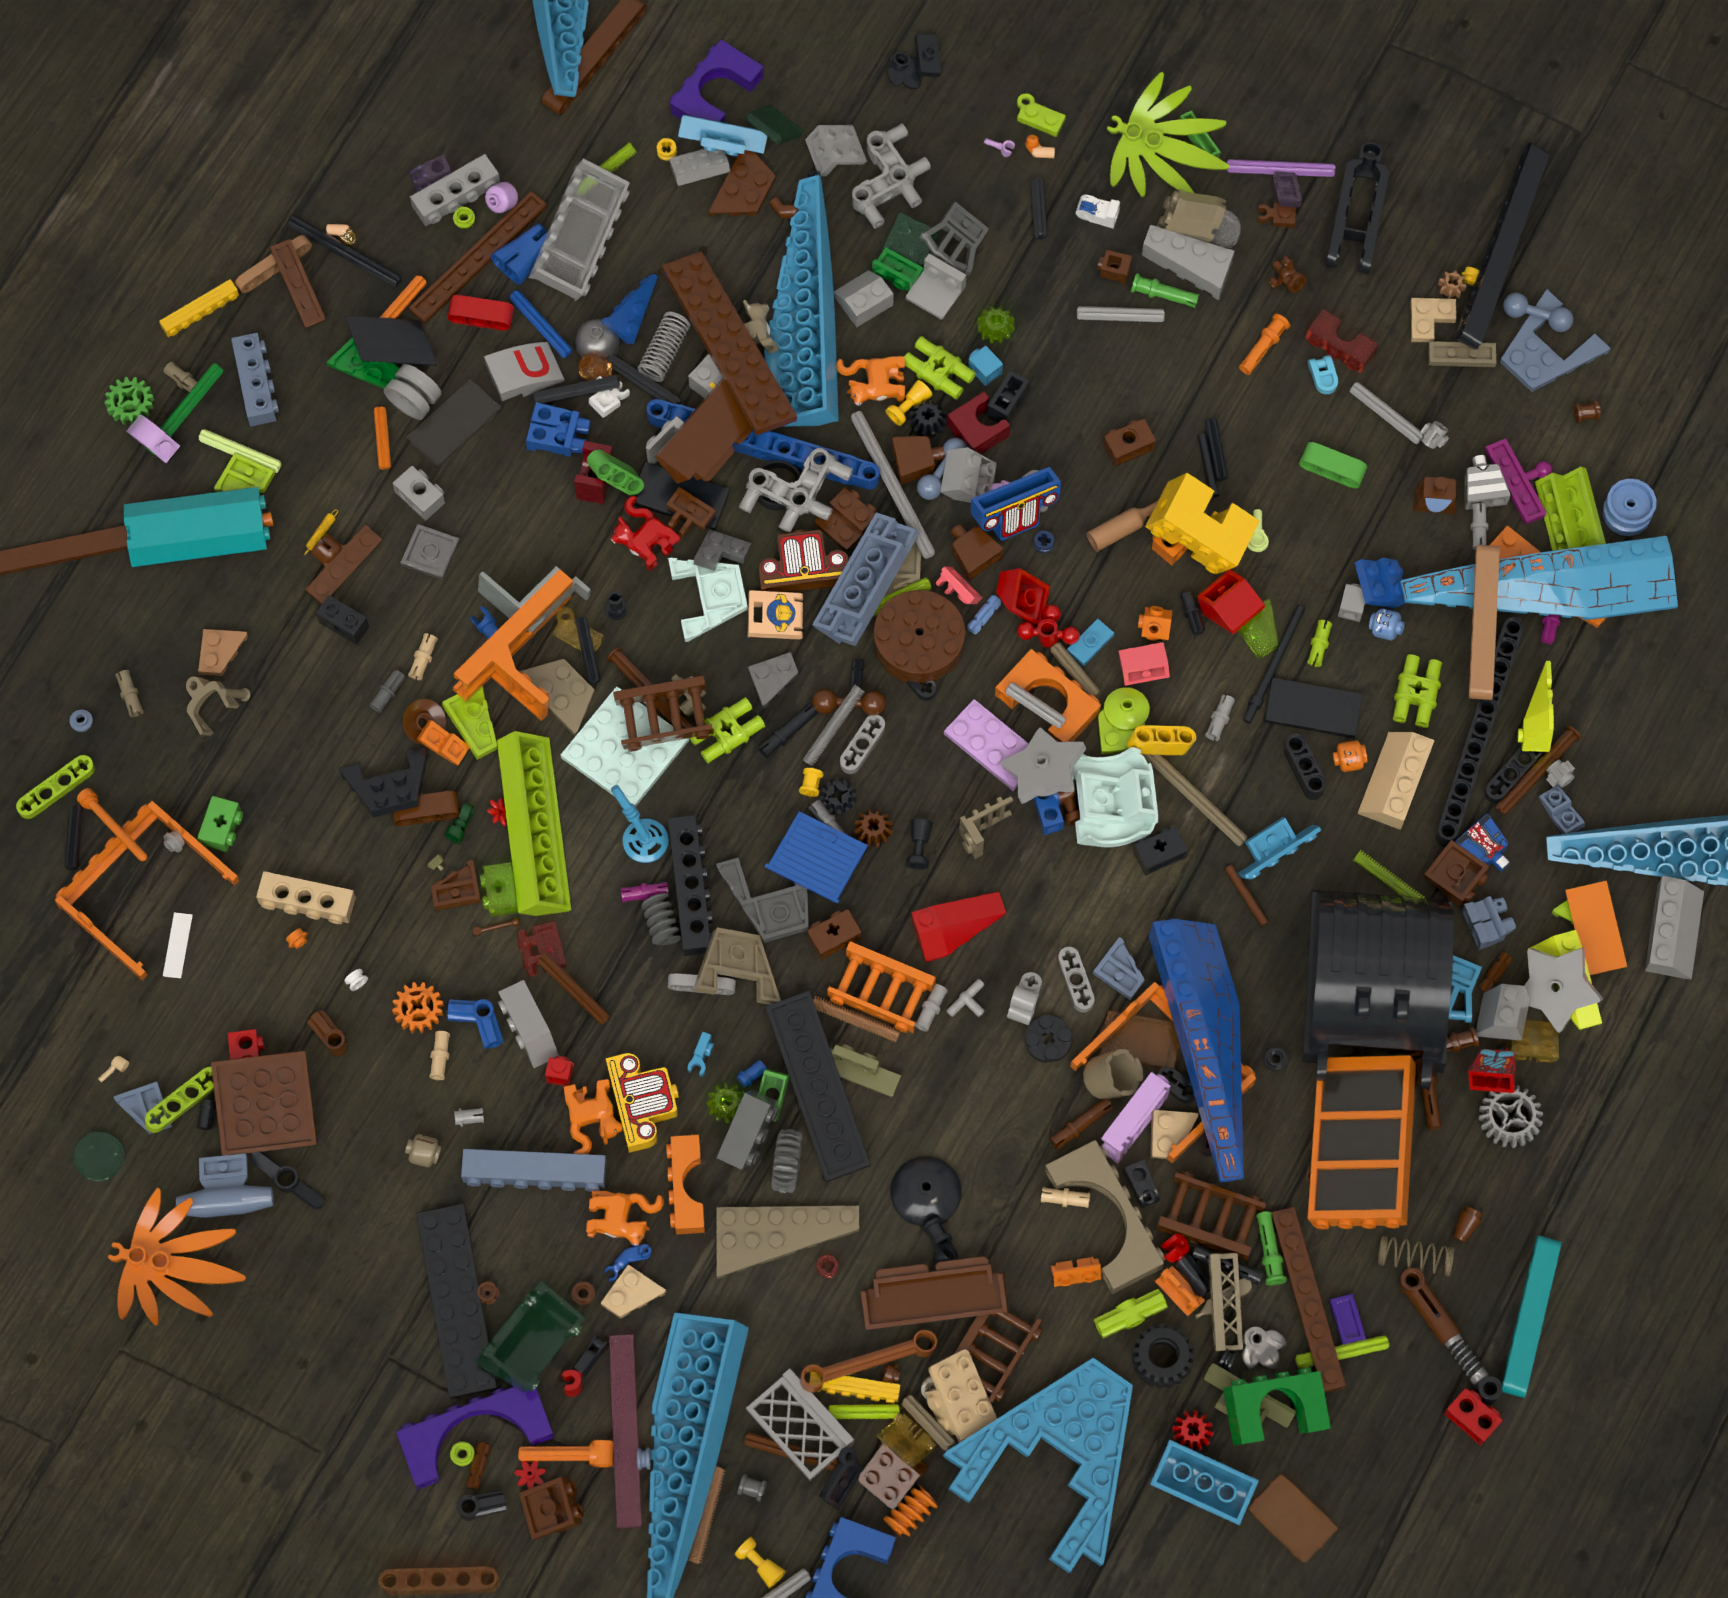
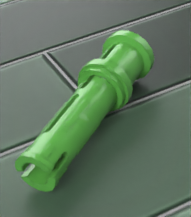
M1136 273L1131 292L1144 293L1149 298L1157 296L1193 308L1196 307L1199 294L1161 284L1158 279H1147L1141 277L1138 273Z
M1272 1212L1258 1213L1256 1216L1264 1252L1262 1265L1265 1266L1267 1275L1265 1283L1270 1286L1285 1283L1287 1278L1283 1275L1281 1263L1283 1262V1257L1278 1254Z

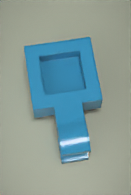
M702 1032L694 1051L693 1059L688 1064L689 1073L692 1072L694 1066L701 1067L699 1076H704L706 1072L705 1057H710L714 1048V1043H711L712 1037L710 1034Z

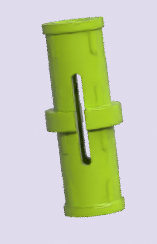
M1325 620L1318 621L1315 637L1311 640L1312 649L1307 661L1311 666L1314 661L1315 667L1322 666L1325 649L1329 646L1327 640L1332 627V623L1327 621L1325 627Z

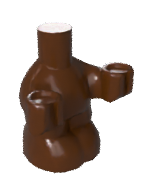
M1284 256V260L1281 262L1277 260L1273 263L1272 267L1279 272L1278 278L1271 277V281L1268 284L1274 289L1279 285L1285 284L1291 293H1296L1304 287L1307 277L1294 268L1293 261L1288 256Z

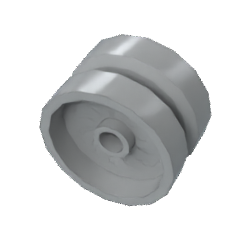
M403 364L395 374L396 380L392 379L383 389L384 394L402 412L410 417L422 420L430 410L429 404L433 405L441 396V390L425 373L411 365Z

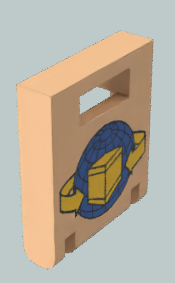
M749 590L748 637L802 639L803 633L794 630L803 629V603L799 602L803 600V594ZM762 606V623L753 622L754 607Z

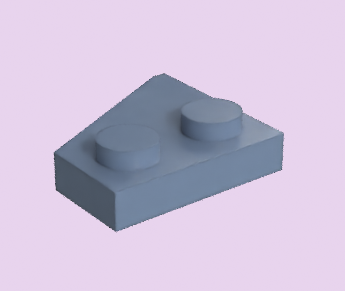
M1120 937L1093 971L1095 976L1129 1000H1132L1145 982L1140 970L1135 965L1133 957L1128 953L1124 941Z

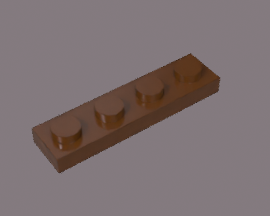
M291 239L271 246L272 256L304 328L307 329L325 322V316Z

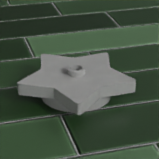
M1039 728L1025 750L1000 761V764L1006 772L1018 780V798L1023 804L1037 796H1048L1059 791L1074 792V765L1082 756L1086 747L1083 742H1057L1042 728Z
M1534 948L1527 950L1530 978L1524 986L1530 997L1529 1006L1542 1010L1558 1033L1565 1029L1576 1009L1603 1000V997L1589 982L1585 973L1584 948H1579L1559 957ZM1555 983L1559 984V990L1556 988Z

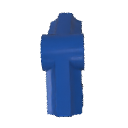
M485 999L478 1001L449 1000L448 1021L477 1023L484 1049L498 1047L504 1043L495 1011L490 1001ZM481 1009L490 1010L487 1016L482 1017L478 1015Z

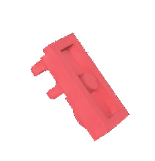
M943 567L941 569L943 571L941 573L942 576L937 580L936 584L937 586H942L945 582H949L948 588L944 592L945 594H952L956 591L958 593L957 597L965 604H978L983 598L953 567Z

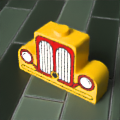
M626 1053L606 1058L629 1153L652 1147L657 1141V1129L654 1123L676 1118L678 1115L675 1098L679 1097L676 1084L671 1085L668 1071L665 1067L641 1073L640 1062L633 1054Z

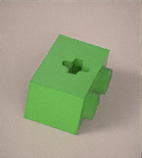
M212 796L198 835V840L203 846L227 852L229 845L232 846L234 844L236 825H240L243 818V812L239 803Z

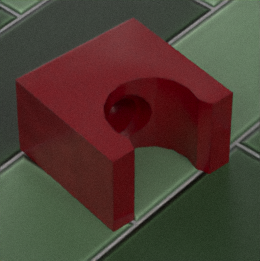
M985 392L948 414L947 427L953 435L963 440L968 448L979 454H983L1008 438L1010 432V425L1006 419L993 426L983 425L977 420L980 414L988 410L989 397Z
M584 441L580 475L576 474L574 480L576 497L578 500L604 505L609 483L600 478L591 477L596 474L587 464V457L595 450H602L613 456L612 446Z

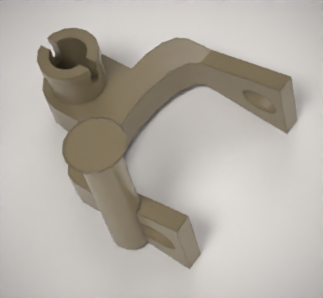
M190 677L186 683V689L192 697L187 706V713L200 735L211 736L214 733L199 716L200 707L211 694L218 691L226 708L237 709L240 705L235 699H241L245 702L250 698V691L247 688L241 690L226 689L221 682H210L201 677Z

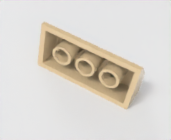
M1388 732L1358 814L1401 830L1434 740L1414 732Z

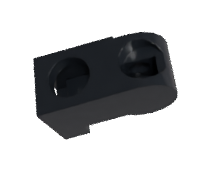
M1145 1160L1127 1166L1122 1170L1141 1208L1160 1201Z

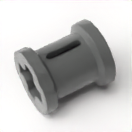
M743 1474L737 1495L746 1494L755 1497L758 1502H761L767 1481L763 1480L760 1482L748 1478L747 1474Z

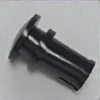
M618 591L609 593V600L605 608L607 616L614 620L624 618L628 612V606L622 599V594Z

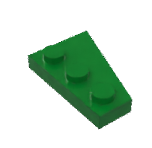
M353 337L327 361V366L382 389L392 379L396 380L395 374L400 369L394 363L361 361Z

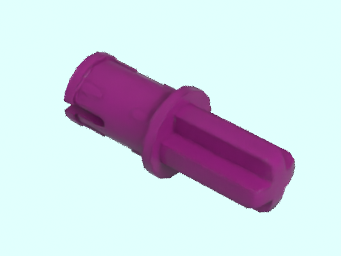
M1549 614L1542 619L1544 624L1541 636L1542 643L1550 645L1555 640L1557 627L1560 626L1559 615Z

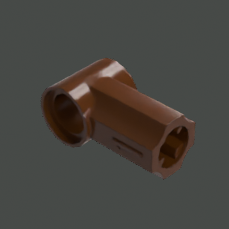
M323 1010L313 1014L307 1021V1024L332 1056L344 1055L348 1049V1043L344 1034L335 1026ZM334 1040H341L338 1046H331Z

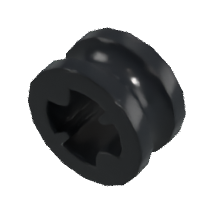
M1226 1349L1218 1366L1229 1372L1237 1353L1231 1354L1229 1349Z

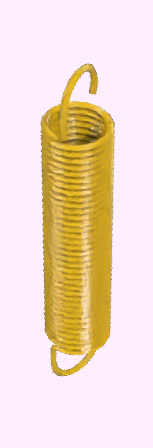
M332 513L326 515L306 544L308 551H312L313 547L321 540L336 520Z

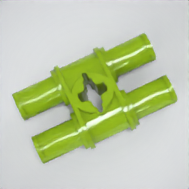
M922 336L917 340L915 348L930 357L929 360L923 362L909 352L904 356L905 366L917 373L916 376L919 380L923 379L932 385L935 390H942L955 400L960 397L963 388L948 379V377L955 374L970 384L976 376L975 371L961 363L960 357H955L946 351L943 346H936Z
M1409 654L1406 657L1403 673L1398 676L1399 684L1397 693L1394 694L1396 705L1393 720L1400 723L1406 722L1409 706L1413 704L1419 706L1415 725L1427 728L1432 709L1437 706L1436 698L1438 689L1441 688L1439 677L1442 662L1434 659L1429 660L1426 676L1423 678L1416 676L1420 658ZM1416 688L1420 689L1419 694L1415 693Z
M746 697L729 708L723 707L720 712L711 718L705 719V725L712 724L714 734L709 736H715L717 739L716 743L701 751V755L707 763H710L724 753L730 754L731 750L744 742L747 743L750 736L765 727L759 715L742 726L738 725L736 719L752 710V706ZM723 727L727 730L731 729V735L727 731L723 732ZM696 737L690 738L695 746L705 740L696 739Z

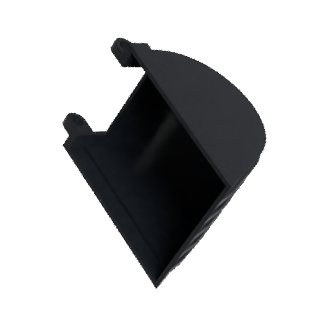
M1311 890L1302 1062L1316 1063V1081H1326L1329 1044L1421 1050L1423 1055L1420 1066V1089H1430L1432 1072L1444 1073L1447 1056V1029L1454 947V918L1451 900L1429 897L1413 898L1402 895L1364 894L1361 892L1350 893L1334 890Z

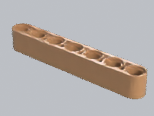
M1476 545L1469 699L1492 700L1500 546Z

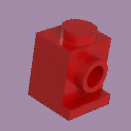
M563 1056L549 1057L545 1073L547 1083L570 1086L575 1064Z

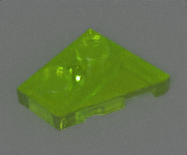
M1270 599L1263 602L1265 608L1238 630L1258 659L1270 653L1278 646Z

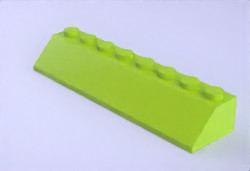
M514 731L497 740L518 913L540 916L571 911L550 739L548 737Z

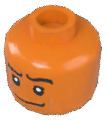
M1357 740L1339 743L1337 745V752H1333L1335 766L1339 765L1343 772L1361 770L1364 767V763H1367L1365 745H1361Z

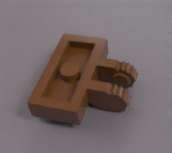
M680 487L666 504V507L675 513L667 525L673 530L681 517L687 520L679 531L678 535L681 537L687 535L692 525L704 531L716 515L715 509Z

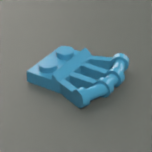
M1454 955L1451 985L1453 991L1450 998L1448 1020H1464L1465 1023H1471L1472 991L1482 967ZM1458 992L1464 994L1465 1011L1452 1010Z

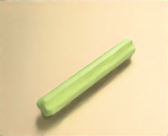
M203 429L199 434L200 442L231 455L237 453L274 470L275 473H278L281 468L280 460L206 429Z

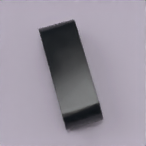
M1291 734L1286 739L1284 755L1304 795L1310 800H1317L1324 793L1326 786L1325 778L1305 738L1300 734ZM1297 744L1301 749L1293 750L1289 745ZM1303 763L1309 765L1310 769L1303 770L1300 768L1299 765ZM1315 783L1319 785L1320 789L1313 790L1309 785Z

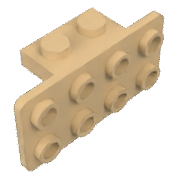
M961 1350L929 1367V1373L936 1388L925 1392L928 1398V1406L933 1410L936 1420L950 1436L956 1435L959 1443L997 1419L968 1350Z

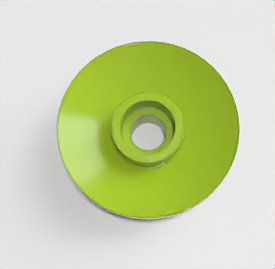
M1119 688L1108 695L1104 703V714L1107 721L1120 730H1134L1138 726L1143 725L1149 716L1148 700L1141 692L1133 688ZM1128 703L1131 707L1125 708L1123 704Z

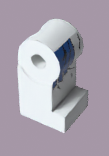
M1083 195L1080 198L1076 215L1089 222L1114 229L1119 214L1120 201L1111 200V202L1090 195Z

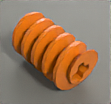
M918 1485L919 1490L914 1488L911 1490L913 1498L908 1495L904 1497L906 1504L902 1502L897 1504L899 1511L891 1510L892 1518L884 1517L886 1524L900 1537L902 1533L907 1536L911 1535L908 1527L917 1529L915 1520L924 1522L922 1513L931 1515L928 1509L929 1506L935 1509L938 1507L932 1496L920 1485Z

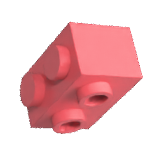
M1163 642L1119 650L1125 686L1170 677Z

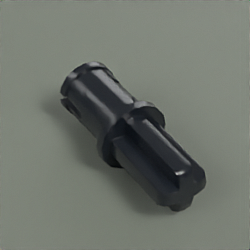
M1186 591L1180 595L1185 609L1184 617L1188 618L1192 634L1195 636L1201 635L1205 631L1200 615L1202 610L1198 608L1194 592Z

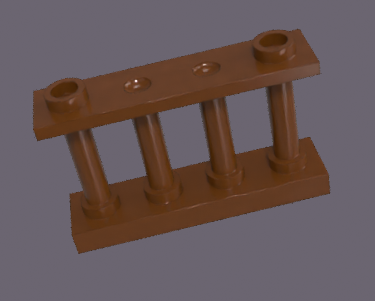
M704 676L614 691L616 705H621L624 709L628 739L621 740L623 749L633 752L641 750L642 746L696 737V739H706L710 737V734H714L712 724L705 725L700 696L703 690H707ZM688 693L692 698L696 727L683 729L678 698L680 697L679 695ZM666 697L669 700L674 731L660 733L655 702L658 698ZM643 701L647 707L651 735L637 737L632 706L636 702Z
M1176 1172L1173 1183L1179 1184L1170 1213L1166 1217H1160L1157 1231L1172 1236L1177 1233L1181 1234L1189 1242L1215 1251H1221L1223 1254L1238 1253V1259L1247 1262L1251 1247L1247 1246L1246 1239L1256 1211L1263 1212L1266 1203L1262 1202V1199L1257 1196L1249 1195L1246 1197L1194 1179V1175L1181 1172L1180 1174ZM1190 1188L1202 1192L1192 1223L1186 1225L1179 1222L1178 1216L1187 1190ZM1214 1196L1224 1200L1215 1229L1209 1233L1202 1230L1201 1223L1210 1197ZM1234 1203L1247 1209L1237 1239L1232 1241L1224 1238L1225 1235L1223 1233Z
M1010 1312L977 1316L955 1351L957 1353L961 1350H968L970 1356L975 1357L1003 1374L997 1386L980 1377L985 1391L991 1395L988 1401L992 1406L995 1401L1000 1402L1006 1392L1003 1387L1031 1341L1034 1340L1036 1342L1043 1331L1040 1328L1042 1320L1037 1318L1032 1326ZM990 1316H998L1027 1333L1028 1335L1022 1345L1019 1346L989 1328L987 1321ZM978 1336H986L1016 1354L1009 1366L978 1349L975 1344Z

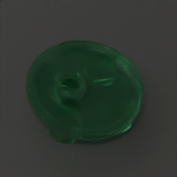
M106 1132L88 1133L77 1143L74 1150V1163L77 1170L82 1176L93 1181H104L114 1177L121 1170L124 1163L125 1154L122 1144L115 1136Z

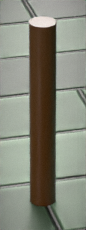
M1228 866L1225 869L1226 873L1260 926H1266L1269 923L1268 919L1234 866Z

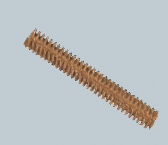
M815 995L813 999L819 1012L822 1011V1013H827L829 1016L838 1017L843 1022L846 1021L848 1024L851 1023V1025L854 1024L856 1027H862V1029L870 1031V1033L873 1032L875 1035L878 1034L880 1037L883 1036V1038L886 1037V1039L889 1038V1040L896 1042L901 1034L900 1030L897 1032V1028L894 1031V1027L891 1029L892 1026L890 1028L889 1025L886 1027V1024L883 1026L884 1023L881 1025V1022L879 1024L878 1021L875 1023L873 1019L870 1021V1017L867 1019V1016L864 1018L865 1015L862 1017V1014L860 1016L859 1013L856 1015L857 1012L855 1014L854 1011L851 1013V1010L848 1012L849 1009L846 1011V1008H844L843 1010V1006L840 1008L838 1004L836 1006L835 1003L832 1005V1002L829 1004L830 1001L828 1003L827 1000L824 1002V999L821 1001L822 998L819 1000V996L816 998Z
M716 1466L694 1539L695 1541L693 1542L694 1544L688 1559L694 1564L702 1563L700 1560H703L701 1557L704 1556L701 1554H705L702 1551H706L703 1548H706L704 1545H707L704 1542H708L705 1539H709L706 1536H709L707 1533H710L707 1530L711 1531L708 1527L711 1528L709 1524L712 1525L710 1522H713V1520L710 1519H714L711 1516H714L712 1513H715L713 1510H716L713 1507H717L714 1504H718L715 1502L718 1501L716 1498H719L716 1495H720L717 1492H721L718 1490L721 1489L719 1486H722L720 1483H723L720 1480L723 1481L721 1477L724 1478L722 1475H725L722 1472H726Z

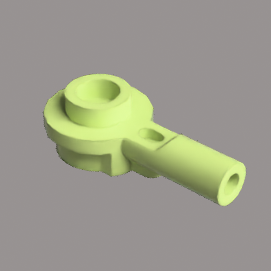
M1256 509L1253 511V517L1260 522L1247 547L1253 552H1262L1268 547L1269 540L1262 529V510Z

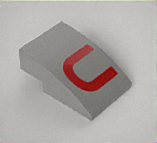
M548 342L520 345L484 356L485 364L502 401L522 394L524 397L564 381V377Z

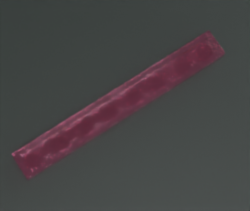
M634 1335L609 1336L617 1529L642 1528L640 1473L637 1465L638 1426Z

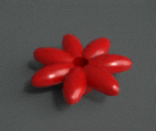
M500 798L498 803L490 800L493 808L488 809L487 812L493 815V823L498 822L500 819L501 824L506 826L507 817L504 800Z
M522 1461L523 1470H516L514 1472L515 1475L522 1477L518 1482V1486H523L527 1483L528 1489L534 1487V1482L539 1485L544 1484L543 1480L538 1476L543 1475L546 1470L537 1469L538 1461H533L531 1466L526 1461Z

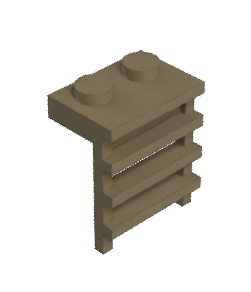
M1011 796L1005 800H1002L1001 797L997 798L996 804L990 806L989 803L985 804L983 811L978 813L977 809L972 811V817L968 819L965 816L960 817L959 833L964 840L962 844L967 854L971 853L974 859L983 855L984 839L980 831L1012 815L1010 810L1004 812L1005 805L1013 802ZM995 811L997 817L992 819L993 812ZM983 817L985 823L980 825L981 818Z

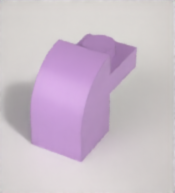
M141 414L126 431L165 463L168 462L180 447L164 431Z

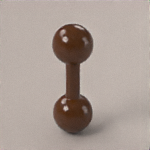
M820 689L813 695L812 705L818 713L830 714L836 707L841 706V703L846 698L837 697L829 689ZM871 690L866 692L862 698H859L860 700L857 699L858 702L854 704L855 707H861L867 715L875 716L884 711L886 699L881 692Z

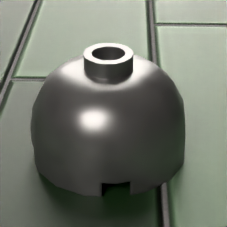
M594 319L584 323L578 329L575 339L577 353L580 354L584 361L594 365L605 364L606 358L612 355L616 356L620 347L618 335L602 324L601 319Z

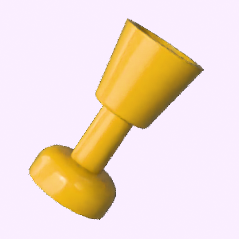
M917 380L907 393L906 400L899 407L891 405L886 409L888 417L896 425L902 426L906 421L904 413L915 404L920 405L922 400L926 401L933 396L932 392L922 381Z
M750 1537L738 1548L735 1556L741 1560L748 1557L758 1567V1574L770 1589L784 1576L786 1570L769 1559L764 1560L754 1550L756 1541Z

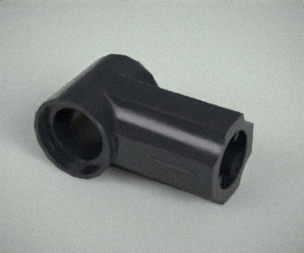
M503 1490L474 1496L465 1495L458 1501V1513L466 1521L507 1511ZM466 1503H472L476 1508L471 1513H465L462 1507Z

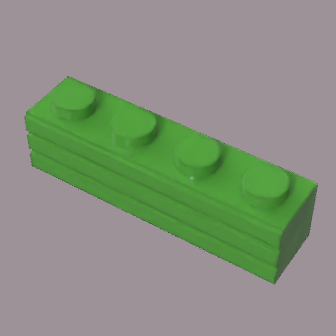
M1192 111L1181 115L1179 120L1197 118ZM1207 133L1187 135L1194 146L1219 158L1221 152Z

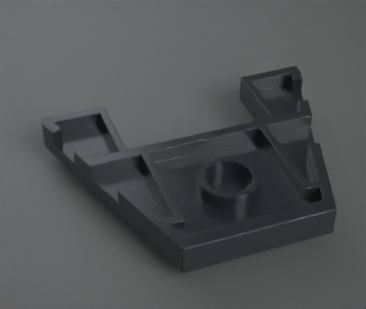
M427 747L406 751L410 765L409 769L398 770L393 773L363 780L361 767L358 763L339 768L341 777L348 782L351 790L355 791L362 804L373 817L419 806L423 786L422 778L426 770L425 763L426 759H428Z

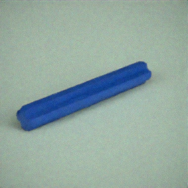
M519 290L514 291L510 295V300L563 358L568 357L572 353V348Z

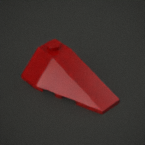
M999 892L934 905L912 912L911 922L925 962L928 963L949 956L959 946L970 941L977 933L985 930L1006 915V910Z

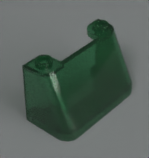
M540 1281L514 1310L478 1355L475 1362L525 1393L529 1390L532 1392L541 1382L538 1379L541 1371L570 1336L575 1338L583 1329L581 1323L585 1317Z

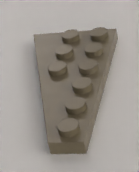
M859 1206L717 1207V1279L734 1272L746 1270V1268L757 1264H764L796 1253V1251L807 1247L811 1248L819 1243L858 1232Z

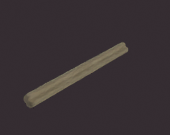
M1143 754L1144 758L1237 846L1245 843L1247 835L1161 755Z

